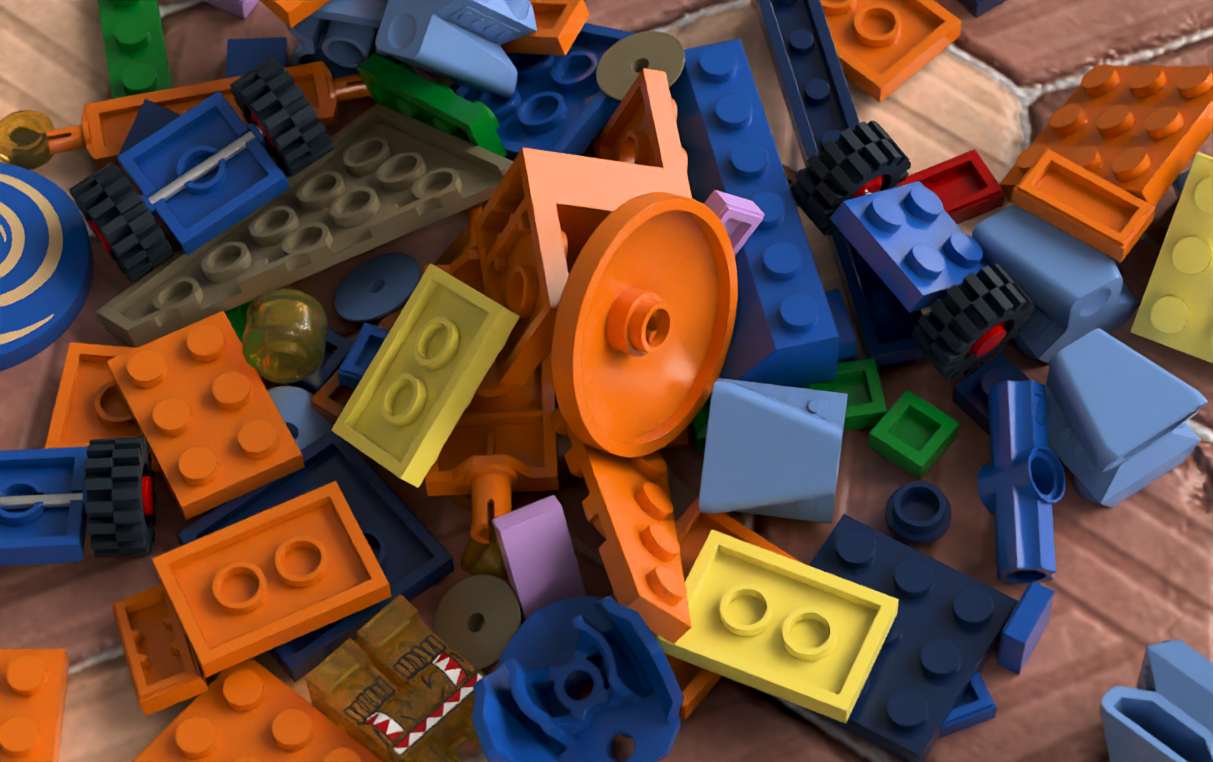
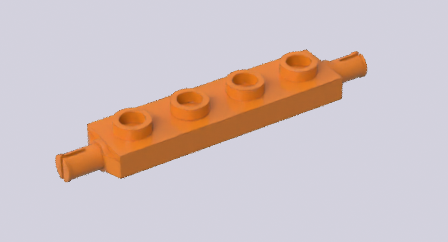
M323 61L284 68L292 76L295 85H299L305 94L304 97L308 103L312 104L317 112L315 113L317 118L322 121L324 126L335 125L338 108L337 102L371 97L360 74L332 79V74ZM242 76L85 104L81 125L46 130L50 154L52 156L57 153L87 148L88 154L97 168L104 167L110 162H113L114 165L119 164L117 157L120 155V150L145 99L182 115L220 91L247 126L249 123H247L242 115L243 111L237 106L234 100L235 97L230 90V84Z

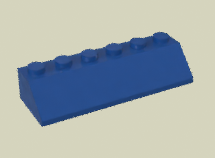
M741 39L685 49L683 71L673 85L669 87L671 99H674L677 105L676 124L681 147L685 149L688 157L687 176L692 198L704 204L714 190H718L753 201L765 214L761 223L735 255L738 279L736 319L728 354L719 378L788 387H800L836 379L839 334Z

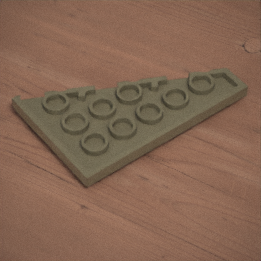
M377 103L330 138L332 141L331 145L333 146L331 152L293 177L286 175L284 172L283 174L286 176L289 189L189 255H186L182 249L178 250L172 257L159 264L97 310L96 314L107 332L132 347H140L216 313L226 312L487 201L495 192L513 161Z

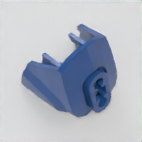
M610 595L607 597H572L539 608L512 636L500 657L498 665L487 676L473 684L475 701L472 722L483 753L490 762H619L614 754L617 743L613 738L618 734L624 738L633 739L635 743L632 756L622 762H659L669 755L681 726L678 712L684 696L660 644L637 611L616 603ZM594 682L592 693L587 698L581 700L583 687L588 683Z

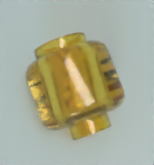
M281 288L269 290L257 296L248 307L242 345V354L246 363L251 368L256 369L260 376L280 384L294 383L314 374L323 363L328 318L323 306L313 296L296 289Z

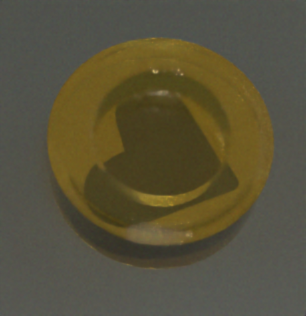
M20 110L7 115L0 121V158L5 164L32 170L45 165L52 159L54 155L51 156L46 130H53L54 126L48 116L35 110Z

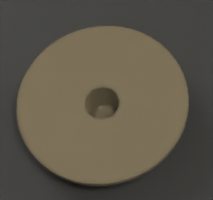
M645 31L632 34L615 43L602 56L596 71L597 83L605 95L614 100L622 101L641 70L645 68L666 72L668 86L670 87L683 71L685 52L681 43L670 34L659 31Z
M481 574L465 578L455 584L441 600L434 617L433 636L447 647L444 652L448 654L450 652L454 653L465 661L463 662L451 655L466 672L467 670L477 672L487 669L499 662L504 649L520 627L521 610L518 598L513 589L498 577ZM434 639L435 646L442 650L444 646Z

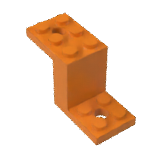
M645 68L641 70L593 143L596 158L522 147L474 223L485 295L520 316L508 336L505 346L496 357L500 383L525 385L538 364L547 358L552 346L560 299L571 269L590 236L609 214L628 200L650 192H666L693 199L687 176L688 157L685 149L681 147L676 124L677 105L675 100L671 99L666 72Z

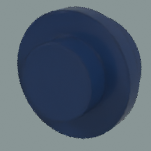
M913 481L904 484L890 496L886 505L885 519L889 530L901 541L913 545H926L939 540L947 532L951 522V506L945 495L935 485L925 481Z

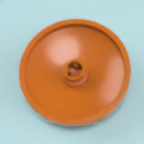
M650 192L634 197L615 209L597 227L584 245L571 269L560 299L552 341V376L556 399L562 416L572 432L590 447L630 458L656 452L678 437L694 420L710 396L715 381L719 378L728 354L736 319L738 300L737 267L732 244L725 227L717 215L703 203L666 192Z

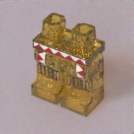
M401 594L356 632L359 645L349 638L305 676L312 706L383 762H463L453 751L466 739L483 752L472 722L475 701L473 684L486 675L478 668L474 669L459 652L447 646L420 620L418 610Z

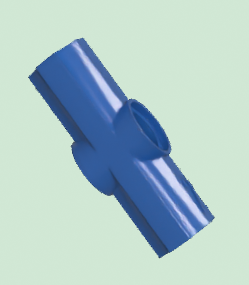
M1006 380L990 386L988 406L991 461L983 464L978 472V492L983 505L994 515L997 580L1009 584H1032L1033 581L1043 583L1053 580V574L1056 573L1052 504L1062 499L1066 487V478L1060 459L1049 448L1045 385L1033 380Z

